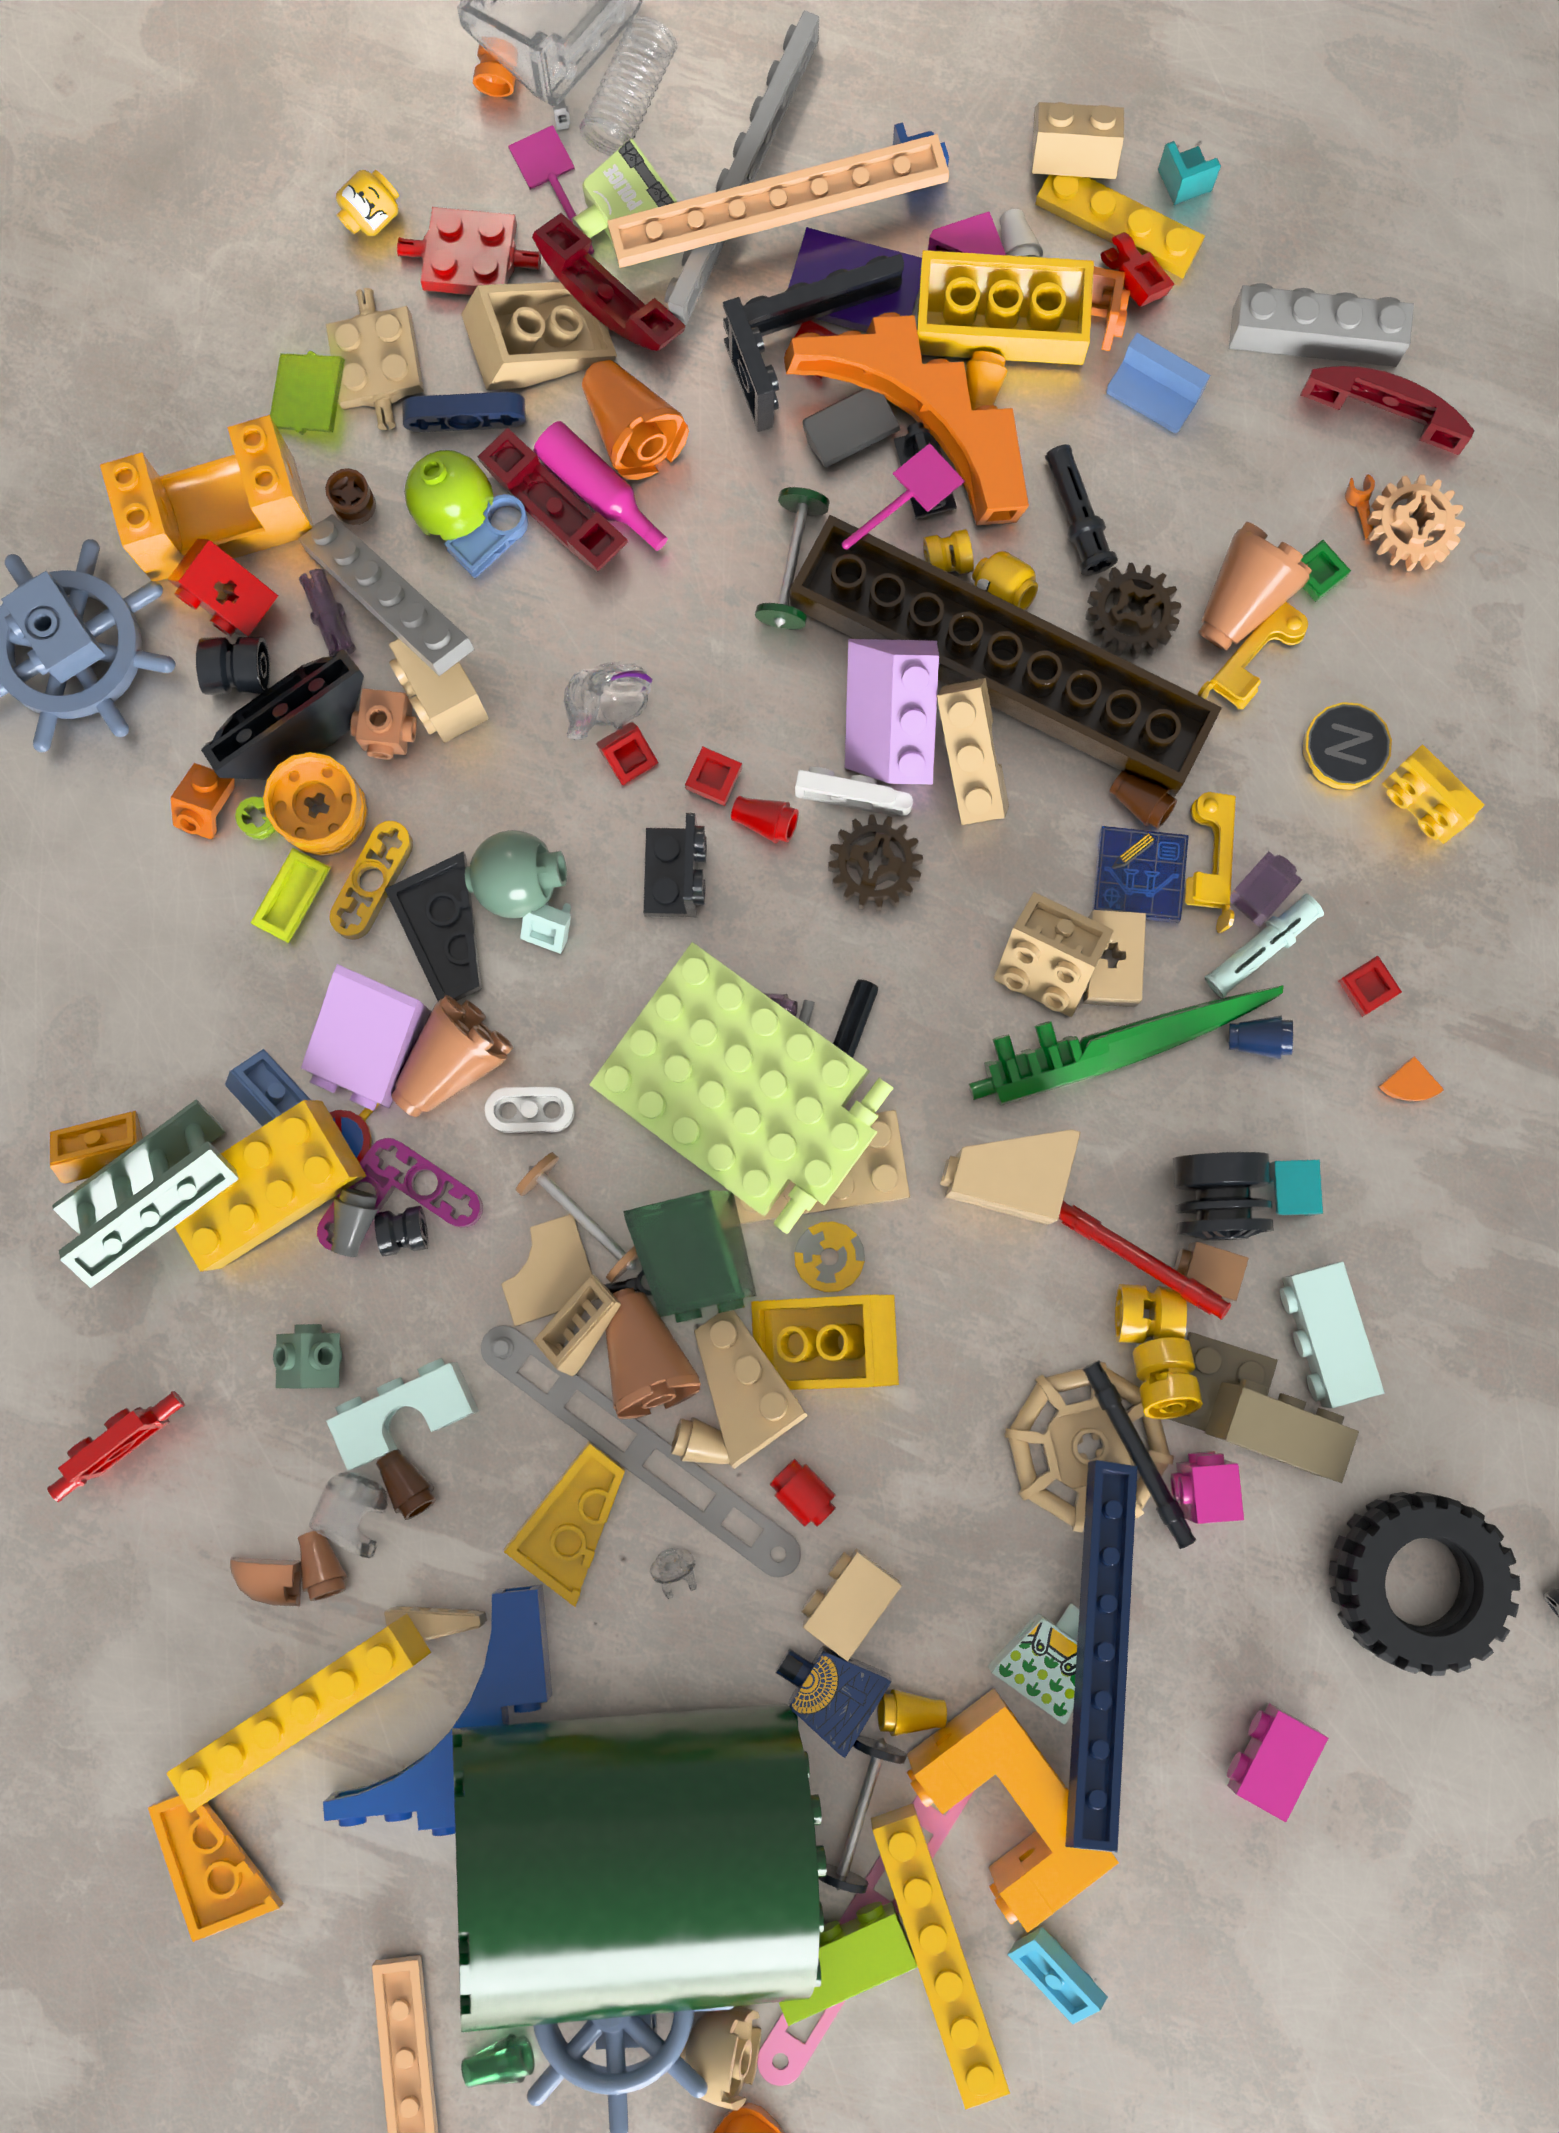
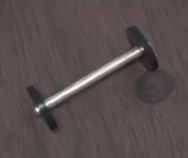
M858 1736L853 1747L870 1755L871 1760L839 1866L826 1864V1876L819 1877V1880L835 1887L837 1891L841 1889L863 1894L866 1893L868 1881L849 1870L881 1763L884 1760L904 1764L907 1754L887 1744L884 1738L875 1740Z

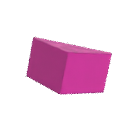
M990 211L933 229L929 236L928 251L1006 255Z

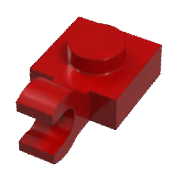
M1125 232L1111 239L1118 248V252L1112 247L1100 254L1103 263L1107 267L1125 272L1123 286L1126 290H1130V297L1135 300L1139 307L1166 296L1175 285L1150 252L1141 255L1135 247L1131 236Z

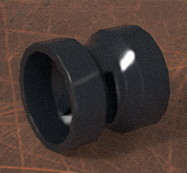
M421 1206L408 1207L397 1216L391 1211L376 1213L374 1219L375 1234L379 1251L383 1257L396 1255L401 1247L409 1248L412 1251L428 1249L427 1223Z

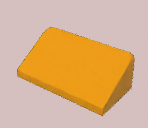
M131 1111L51 1131L50 1167L60 1182L71 1183L90 1178L143 1139L137 1112Z

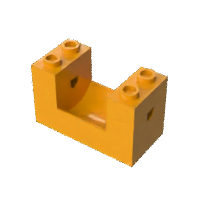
M270 415L227 427L234 455L159 476L142 452L100 464L121 544L151 581L169 578L198 538L209 539L235 559L299 540L298 538L312 529L314 525L294 457Z
M995 1688L949 1721L945 1728H940L907 1753L911 1769L907 1771L912 1781L910 1784L926 1807L934 1802L943 1815L996 1774L1036 1829L1030 1836L988 1867L994 1883L989 1886L996 1898L994 1901L1011 1925L1019 1920L1027 1933H1029L1119 1863L1113 1852L1065 1847L1069 1790Z

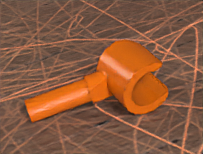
M1369 474L1366 475L1363 482L1364 491L1357 490L1354 486V480L1351 478L1345 492L1347 503L1357 508L1365 539H1369L1368 536L1374 529L1372 525L1367 524V518L1370 515L1369 500L1375 487V480Z

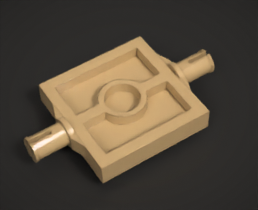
M363 288L364 293L361 289L356 291L359 315L351 319L326 324L337 398L343 410L363 405L375 407L378 428L388 430L387 425L390 429L396 426L392 403H395L404 396L424 392L411 312L407 306L386 311H376L374 291L371 288Z

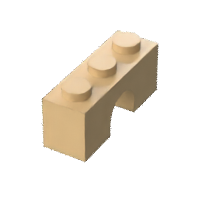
M986 678L942 686L937 694V700L961 825L1005 818L1009 802L1002 764L997 762L993 744V715Z

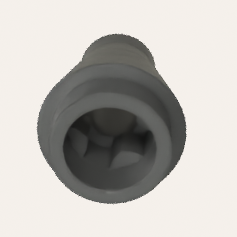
M342 1188L340 1197L334 1199L332 1252L343 1256L357 1257L359 1247L379 1209L375 1206L376 1195L357 1189Z

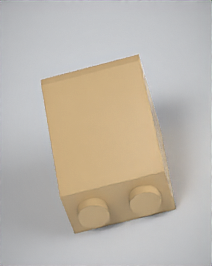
M1071 1129L962 1147L956 1157L950 1155L949 1159L946 1160L940 1185L948 1187L945 1197L1049 1225L1059 1218L1081 1132Z

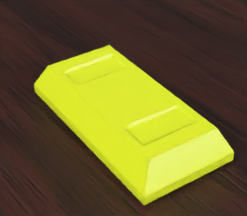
M292 848L250 923L290 943L331 867Z

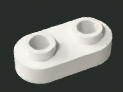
M557 1087L500 1088L488 1097L485 1104V1116L488 1122L495 1129L503 1133L560 1132L571 1124L575 1115V1106L571 1097ZM551 1103H557L561 1107L559 1116L553 1119L548 1118L545 1114L546 1107ZM506 1104H514L517 1108L516 1115L511 1119H505L502 1116V1108Z

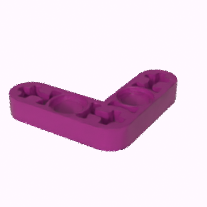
M383 1138L371 1146L359 1163L366 1177L349 1187L355 1189L361 1183H370L376 1191L377 1200L375 1206L379 1208L377 1213L382 1209L395 1188L449 1224L459 1228L474 1225L483 1213L482 1200L475 1191L402 1142L393 1138ZM396 1147L398 1149L395 1155L396 1158L410 1166L412 1158L417 1160V1163L407 1171L403 1184L398 1181V1178L404 1175L399 1169L390 1165L385 1170L381 1168L384 1162L379 1157L381 1151L391 1152ZM424 1170L432 1171L438 1180L436 1190L429 1195H420L414 1188L415 1177ZM448 1182L453 1184L454 1187L447 1193L459 1200L465 1199L466 1196L471 1198L468 1206L473 1211L469 1217L461 1214L456 1219L453 1216L456 1209L444 1200L441 1201L440 1208L434 1205L444 1195ZM334 1201L317 1227L318 1240L328 1250H331L332 1247L331 1239L333 1233L329 1230V1227L334 1223Z

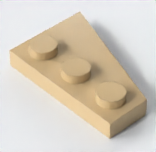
M729 1305L694 1330L730 1465L735 1469L808 1415L735 1310Z

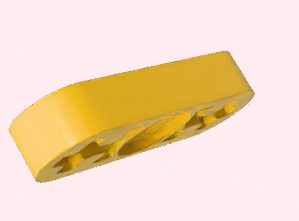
M384 821L373 829L331 908L329 915L330 923L333 929L346 939H360L370 931L388 897L385 888L395 884L412 852V837L399 822ZM395 832H397V838L402 845L399 849L396 847L389 849L385 859L392 863L390 869H387L383 863L371 858L373 854H377L382 859L386 851V846L382 839L384 836L392 838ZM369 869H377L383 874L382 885L379 889L372 892L363 890L360 886L362 874ZM356 892L361 898L372 903L370 907H367L361 902L356 913L361 918V922L359 925L350 924L345 929L346 922L341 917L344 912L352 913L356 908L358 901L351 897L352 893Z

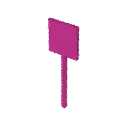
M551 125L508 145L529 189L531 190L550 181L569 220L573 223L572 218L576 216V213L557 177L575 169L554 126ZM592 244L588 251L590 255L594 253V248Z
M929 443L893 472V475L907 490L844 540L842 547L849 549L912 497L927 512L962 485L964 480Z

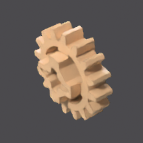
M1420 474L1414 484H1411L1407 475L1402 476L1397 483V487L1389 483L1381 492L1382 496L1378 495L1372 503L1371 507L1375 511L1367 518V524L1376 526V528L1372 530L1368 538L1372 541L1380 540L1382 543L1376 551L1378 555H1382L1387 551L1392 554L1390 565L1394 566L1402 559L1405 560L1406 570L1411 571L1417 562L1420 561L1421 566L1426 570L1432 566L1435 559L1440 563L1444 561L1450 554L1449 549L1453 550L1461 539L1456 534H1459L1465 527V522L1455 518L1463 510V506L1451 505L1450 500L1455 494L1453 490L1447 491L1444 494L1439 491L1442 483L1441 480L1437 479L1432 486L1426 485L1425 475ZM1407 499L1406 505H1398L1395 509H1391L1395 503ZM1436 536L1440 537L1436 543L1424 547L1426 540H1433Z

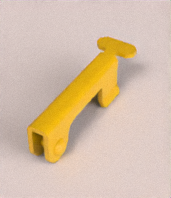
M1285 602L1257 626L1211 681L1203 684L1197 695L1206 699L1209 691L1214 689L1232 702L1238 709H1243L1258 692L1257 687L1261 683L1259 677L1252 675L1244 668L1270 640H1280L1288 645L1300 643L1304 639L1308 628L1306 616Z
M1206 792L1192 803L1190 812L1192 818L1197 823L1210 827L1214 833L1212 874L1197 871L1193 873V877L1186 879L1185 903L1187 905L1222 909V914L1218 917L1216 923V930L1218 933H1223L1232 927L1235 914L1230 909L1236 796Z

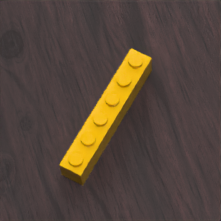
M406 1613L166 1772L191 1813L428 1656L431 1651Z
M909 1804L870 1818L872 1831L965 2110L1009 2095L1010 2091L915 1806L914 1804Z

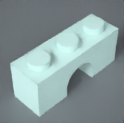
M440 1358L418 1368L420 1377L404 1384L400 1377L376 1388L379 1394L376 1398L363 1403L359 1396L335 1407L338 1415L326 1420L347 1471L359 1468L397 1449L391 1435L390 1425L395 1413L405 1406L413 1407L420 1411L431 1432L440 1430L478 1412L479 1410L458 1363L452 1362L445 1365L443 1359Z

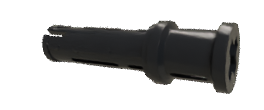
M1065 444L1052 448L1046 453L1045 459L1050 467L1071 525L1068 529V538L1071 543H1075L1082 563L1079 567L1081 574L1090 576L1106 571L1117 563L1118 558L1115 552L1110 551L1103 532L1106 529L1105 522L1094 514L1085 485L1074 460L1071 446Z

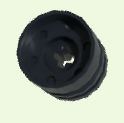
M1220 1152L1173 1158L1175 1188L1195 1191L1196 1200L1176 1205V1212L1197 1213V1221L1177 1223V1235H1188L1203 1241L1249 1239V1237L1262 1232L1274 1231L1273 1219L1252 1218V1211L1272 1208V1201L1252 1198L1250 1189L1271 1183L1268 1153Z

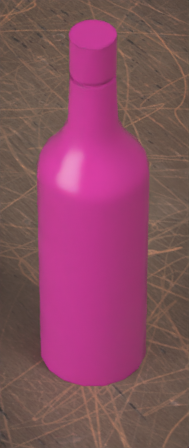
M557 421L540 435L534 445V453L595 512L598 511L608 521L627 524L656 551L666 544L668 538L639 510L631 485L565 423Z

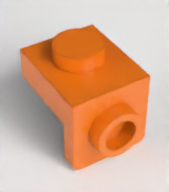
M194 763L171 796L174 827L182 829L189 834L213 839L217 833L216 816L235 789L234 778H220L213 769Z

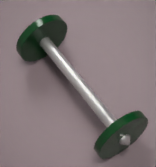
M788 487L780 491L778 502L785 509L796 513L779 601L778 603H762L757 605L755 617L759 621L773 627L801 629L805 627L806 614L788 605L806 516L826 514L830 501L826 496L817 491L801 487Z

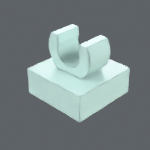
M548 901L542 908L523 917L520 939L561 954L568 939L571 905L565 903L563 909L559 910L548 906Z

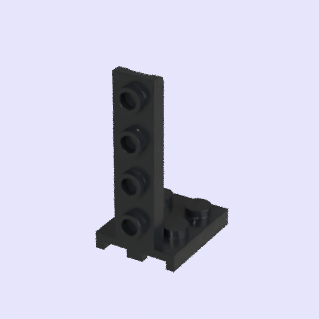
M901 254L892 257L878 256L871 259L864 266L849 271L847 269H839L830 273L825 279L810 284L800 282L790 286L785 292L771 297L757 296L749 300L744 306L741 303L740 297L723 302V308L727 316L723 318V327L728 337L724 338V344L757 432L773 427L774 410L779 409L775 393L779 391V383L773 366H765L761 353L765 352L762 336L899 291L902 285V272L904 270V260Z

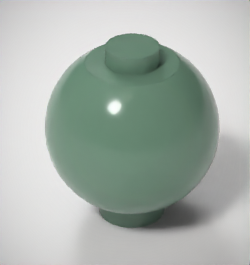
M507 830L488 837L479 845L473 854L470 866H467L465 869V882L470 893L474 892L476 899L488 911L505 918H522L547 904L552 897L554 887L566 885L567 867L561 851L549 852L545 843L530 833Z

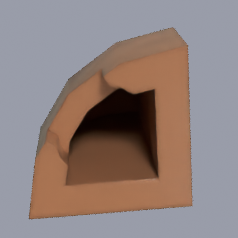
M230 1559L231 1574L239 1590L249 1598L273 1606L300 1607L301 1561Z

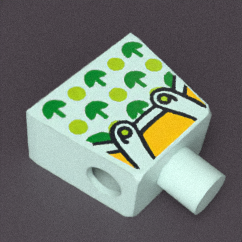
M1070 1603L1056 1625L1041 1614H1036L988 1666L992 1674L1064 1725L1074 1708L1079 1608Z

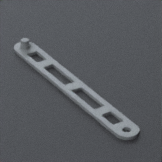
M502 1325L492 1328L485 1334L481 1343V1354L484 1361L766 1574L773 1577H784L791 1574L797 1568L801 1558V1550L797 1540L791 1534L695 1462L681 1461L680 1456L671 1454L672 1445L636 1418L619 1419L613 1408L612 1400L577 1374L572 1377L557 1370L537 1345L517 1329ZM530 1355L560 1376L547 1394L518 1373ZM576 1390H579L637 1434L625 1452L564 1407ZM655 1448L716 1493L704 1512L643 1467ZM733 1507L764 1529L751 1547L721 1525ZM776 1546L783 1547L786 1551L785 1559L780 1562L774 1561L771 1558V1550Z

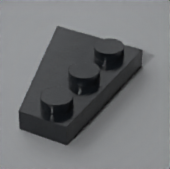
M464 851L385 888L386 894L437 1001L443 999L446 995L458 1001L482 989L471 893L468 891L465 882L467 859Z

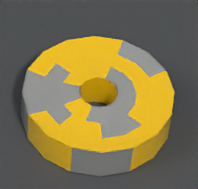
M835 1221L820 1222L809 1227L798 1239L794 1251L795 1267L801 1279L811 1288L824 1293L839 1292L851 1286L860 1276L865 1263L864 1247L859 1236L847 1225ZM826 1249H833L838 1254V1260L833 1265H826L821 1260V1253Z

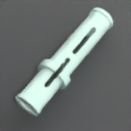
M1306 893L1279 917L1272 916L1266 921L1267 927L1238 949L1213 972L1204 977L1206 983L1220 998H1224L1230 990L1257 970L1259 966L1282 947L1289 948L1296 942L1295 937L1317 918L1323 916L1324 912L1319 903Z

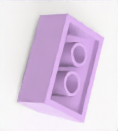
M848 639L845 736L846 769L886 783L933 784L939 666L937 641Z

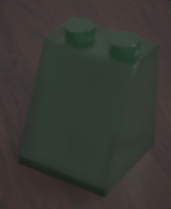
M707 1190L623 1211L628 1230L660 1317L675 1315L676 1323L702 1318L701 1309L717 1305L718 1313L745 1308L743 1299L757 1296L736 1201L732 1192Z

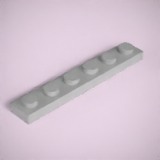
M333 514L323 521L316 523L312 529L298 538L305 551L438 676L442 675L474 650L469 638Z

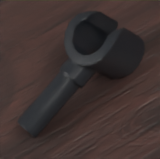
M653 1268L642 1270L637 1274L636 1278L604 1284L612 1294L622 1289L634 1288L635 1291L651 1296L661 1289L646 1290L641 1284L643 1275L658 1273Z

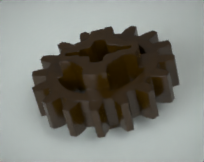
M1129 563L1125 574H1121L1116 567H1113L1109 573V581L1103 577L1097 580L1095 585L1097 591H1091L1087 603L1093 607L1088 608L1085 619L1096 621L1089 633L1091 636L1103 635L1104 638L1100 646L1102 649L1113 644L1116 646L1115 655L1120 657L1124 650L1127 649L1131 651L1134 660L1138 659L1142 648H1145L1152 656L1158 649L1157 642L1165 646L1169 643L1172 637L1169 631H1175L1180 622L1174 615L1179 613L1182 606L1180 602L1171 601L1177 591L1176 586L1168 588L1163 586L1166 574L1162 573L1153 578L1150 576V565H1146L1142 573H1137L1134 564ZM1113 594L1114 598L1112 601L1115 606L1110 609V612L1106 613V600ZM1127 606L1131 610L1129 613L1125 612ZM1160 609V624L1154 629L1152 616ZM1135 611H1141L1140 616Z
M874 814L869 815L868 825L862 826L857 819L852 820L853 832L851 834L842 829L838 832V838L842 845L831 844L830 854L838 859L828 862V871L839 872V875L832 880V885L834 888L845 886L843 900L847 902L855 895L859 898L858 908L862 910L868 901L874 902L876 911H881L883 901L887 899L894 907L898 906V893L901 892L910 897L913 893V888L908 881H919L921 877V872L912 868L923 862V855L912 854V851L918 846V839L911 838L906 840L904 838L908 826L905 824L897 830L891 828L892 817L890 816L885 819L883 825L877 824ZM875 836L873 841L863 846L855 844L861 839ZM891 841L900 849L904 862L902 858L894 856L889 846ZM881 847L880 857H882V865L878 866L877 871H874L872 878L869 879V861L873 859L874 855H877L878 849ZM846 864L849 865V868L857 870L861 878L860 885L851 878ZM887 880L896 882L888 888L875 890L877 885Z

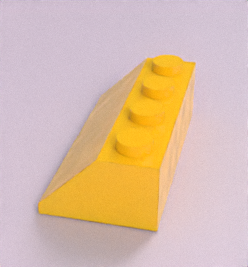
M923 250L916 326L921 355L972 358V353L975 351H987L999 354L1006 360L1083 365L1090 343L1094 261Z

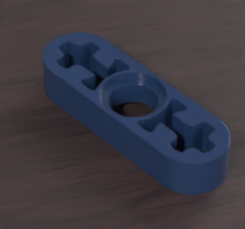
M514 392L414 396L402 402L403 426L414 432L515 428L526 422L525 398Z

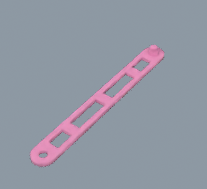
M973 1792L949 1809L946 1815H942L941 1812L930 1805L926 1807L918 1795L915 1797L912 1804L915 1806L921 1827L933 1834L927 1844L932 1859ZM881 1855L865 1878L869 1883L866 1893L855 1894L839 1920L840 1925L855 1919L856 1912L868 1904L880 1901L882 1905H886L891 1902L873 1890L885 1871ZM894 1898L892 1902L897 1914H899L900 1912ZM845 2001L825 2009L805 2043L786 2031L788 2024L782 2012L759 2050L757 2064L761 2076L767 2082L777 2086H784L794 2082L801 2074ZM778 2053H783L788 2057V2064L782 2069L776 2068L772 2062L773 2057Z

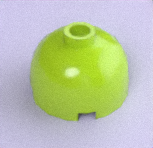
M439 450L427 454L417 461L408 473L404 489L408 511L422 532L430 536L429 533L440 535L443 540H454L466 536L481 526L486 519L483 512L486 510L488 502L492 506L494 499L492 485L478 464L472 458L453 450Z

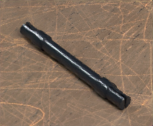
M1100 1360L1086 1366L1082 1370L1085 1372L1095 1392L1094 1395L1102 1410L1106 1411L1134 1465L1138 1466V1472L1157 1505L1156 1510L1164 1525H1167L1179 1549L1193 1544L1196 1538L1193 1536L1184 1518L1183 1510L1177 1499L1172 1497L1121 1403L1122 1398L1102 1368Z

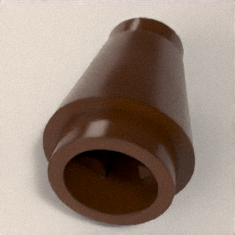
M1124 770L1117 776L1109 791L1146 827L1151 824L1159 829L1177 804V799L1170 795V789L1129 774Z
M399 1449L389 1452L377 1461L376 1465L380 1470V1475L395 1513H401L405 1520H409L421 1514L435 1503L436 1498L432 1493L434 1487L402 1455Z

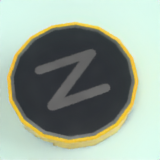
M1342 702L1326 707L1313 718L1303 736L1302 753L1305 761H1308L1309 767L1313 770V775L1319 781L1336 789L1352 790L1370 783L1384 771L1391 757L1392 738L1387 724L1374 710L1359 703Z

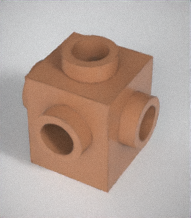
M362 688L360 708L352 713L351 735L355 736V740L363 751H367L368 756L378 759H392L393 754L406 755L408 742L413 743L415 741L417 720L415 716H412L413 706L406 693Z

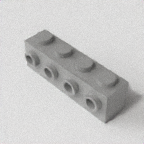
M1264 283L1252 284L1250 286L1242 285L1232 310L1229 349L1397 367L1411 343L1414 303L1400 302V300L1393 297L1379 299L1358 298L1357 295L1347 292L1335 295L1315 293V291L1309 288H1297L1294 290L1275 289Z

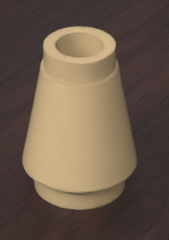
M694 1417L690 1421L685 1419L679 1420L672 1441L671 1454L680 1456V1460L686 1462L730 1465L720 1430Z

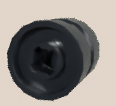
M226 637L199 639L196 649V671L202 693L205 695L230 694L233 688L236 687L241 694H266L270 684V658L265 639L263 637H238L235 644H231Z

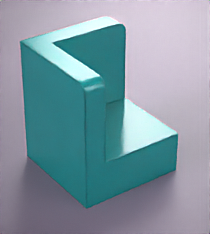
M1172 141L1165 144L1158 171L1173 205H1177L1211 192L1221 165L1218 158L1206 161L1199 146L1180 153L1176 143Z
M1320 1160L1274 1161L1270 1163L1271 1182H1274L1275 1207L1278 1215L1315 1216L1323 1214Z

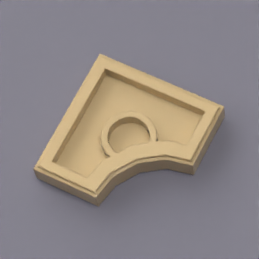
M571 1214L530 1227L532 1246L527 1262L516 1276L501 1284L515 1327L558 1313L593 1274L576 1219ZM594 1295L591 1301L597 1300L599 1298L596 1295Z

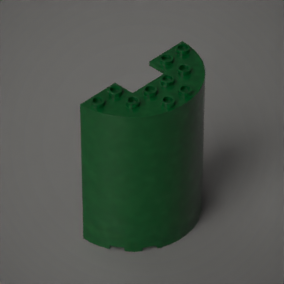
M787 1704L452 1728L461 2032L805 2000L812 1996L814 1987H821L819 1937L820 1932L824 1930V1916L822 1904L819 1901V1877L826 1876V1855L823 1845L816 1846L815 1825H821V1803L818 1794L811 1795L808 1753L803 1750L798 1729V1717Z

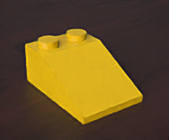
M854 1295L751 1301L753 1338L790 1390L899 1385L894 1295Z

